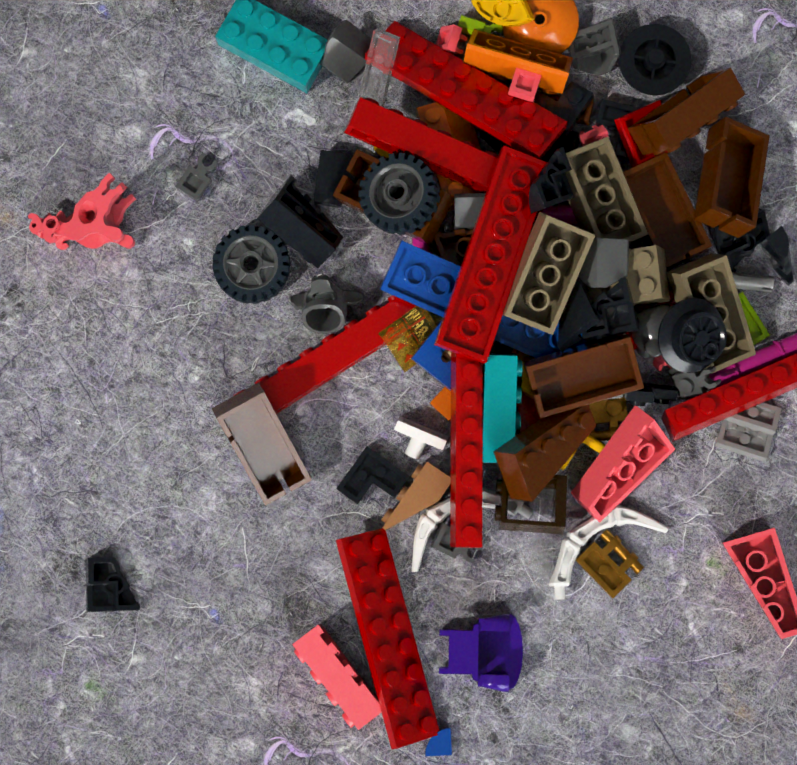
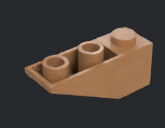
M426 462L424 466L419 464L411 475L415 479L409 488L404 486L396 499L400 502L395 510L389 508L381 521L385 523L382 528L388 530L438 503L450 486L451 477L429 462Z

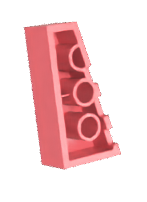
M634 406L574 487L571 494L583 509L598 522H601L675 448L655 419L638 406Z
M775 528L722 542L779 638L784 639L797 635V596Z
M321 623L292 644L295 647L293 651L302 663L306 662L312 669L310 674L318 684L322 683L328 690L326 695L334 706L339 704L345 713L342 714V717L351 728L355 725L359 730L381 713L378 699Z

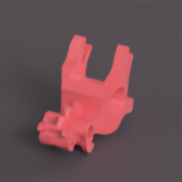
M108 173L95 190L86 192L75 205L74 212L69 217H66L63 211H59L56 216L48 213L44 219L40 218L37 214L31 213L28 215V218L32 220L29 229L33 234L45 239L48 243H55L57 248L61 250H66L69 247L67 243H64L68 240L76 241L90 249H97L110 242L117 243L126 249H131L135 245V240L133 237L124 234L119 229V225L123 221L126 209L136 198L133 194L122 198V193L128 188L123 182L111 190L110 184L115 180V177Z

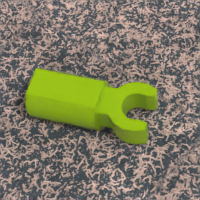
M461 14L458 26L462 28L461 33L471 36L474 29L490 34L494 31L502 33L503 30L501 25L492 24L489 26L484 21Z

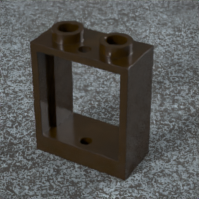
M555 475L544 487L545 489H553L552 522L507 519L508 490L503 476L501 480L497 479L496 495L500 496V505H495L494 521H499V530L563 534L566 527L567 476Z

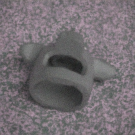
M320 274L311 279V287L306 293L293 295L288 300L296 310L302 309V322L309 331L318 334H328L342 328L347 316V306L361 303L365 295L359 291L341 290L338 285L330 282L327 275Z
M662 304L638 311L635 306L640 330L631 332V336L637 345V353L641 357L650 358L661 355L658 347V330L664 315L672 307L671 305Z

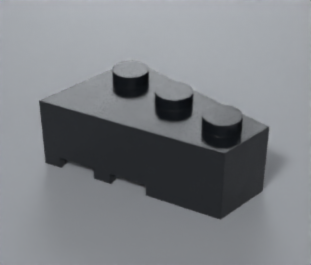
M290 175L273 194L257 219L266 228L272 230L283 239L285 244L301 254L307 262L319 268L337 249L343 236L323 212L320 214L316 212L309 203L312 200L307 193L304 196L294 185L296 180Z

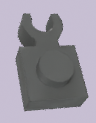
M205 153L198 157L197 168L195 169L189 165L175 186L177 190L196 202L200 200L212 182L207 175L213 173L218 167L216 160L210 166L203 165L207 158Z
M709 366L701 373L700 371L694 373L677 372L672 375L681 400L706 393L708 391L707 388L712 389L719 385L721 379L714 381L709 377V374L715 371L716 367Z
M441 523L430 546L454 559L459 552L464 560L474 563L475 560L467 554L470 548L450 547V526Z

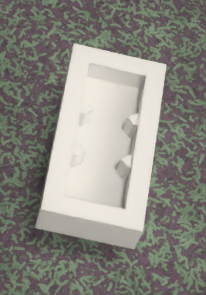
M400 416L394 430L411 437L405 454L415 459H420L425 444L443 450L449 437Z

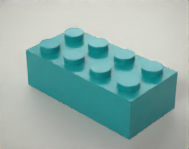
M236 0L215 35L217 44L220 47L306 94L323 67L321 60L324 58L327 39L256 0Z
M490 353L487 362L483 364L482 463H497L493 451L515 437V430H520L521 414L516 412V403L521 404L522 388L517 386V377H522V361L518 359L515 353Z

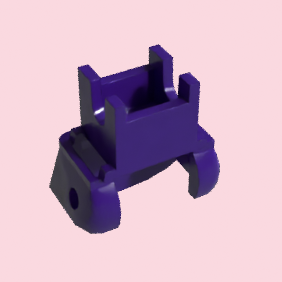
M505 613L478 618V623L473 624V630H439V636H449L448 667H439V674H472V678L477 681L478 687L509 692L510 689L514 688L520 676L523 658L522 635L515 616Z

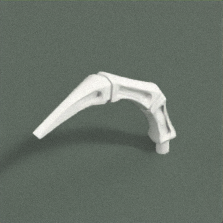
M482 487V508L495 509V505H500V496L496 495V491ZM508 495V514L515 516L518 512L529 519L534 510L525 505V501L511 499L510 495ZM450 498L426 508V513L420 515L413 542L412 572L419 571L423 553L431 533L438 528L439 523H442L450 515Z
M617 505L601 522L591 517L567 532V537L562 540L558 559L548 583L550 587H554L555 600L565 599V586L570 585L573 565L580 553V547H583L594 534L603 529L611 528L614 525L635 524L664 533L668 531L669 527L644 513Z

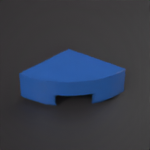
M450 727L441 729L437 732V736L430 738L426 746L425 757L452 755Z

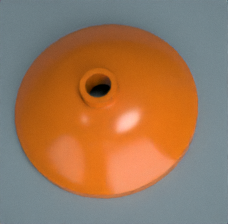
M527 0L534 18L537 15H542L545 18L544 23L537 24L533 20L516 27L502 26L503 34L507 39L562 54L569 48L576 37L579 27V14L574 0Z

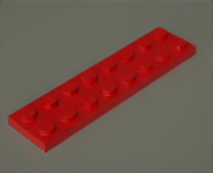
M395 20L365 53V60L514 149L540 160L567 127L568 122L535 102L508 95L510 88L477 68L463 63L464 61Z
M505 145L501 148L434 345L483 364L487 362L537 212L531 214L528 199L531 184L547 162Z
M381 528L336 540L391 750L437 736V732L440 730L385 529Z

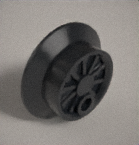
M648 24L635 29L626 37L620 48L619 67L622 76L632 88L647 95H663L674 91L685 81L691 68V52L686 40L676 30L665 25Z
M688 298L674 304L664 315L658 330V347L664 361L673 369L684 373H694L708 367L722 354L727 340L726 328L718 310L711 303L698 298Z

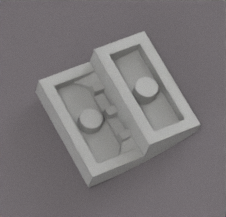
M763 402L722 420L714 446L765 462L768 458L773 435L777 430L782 408Z

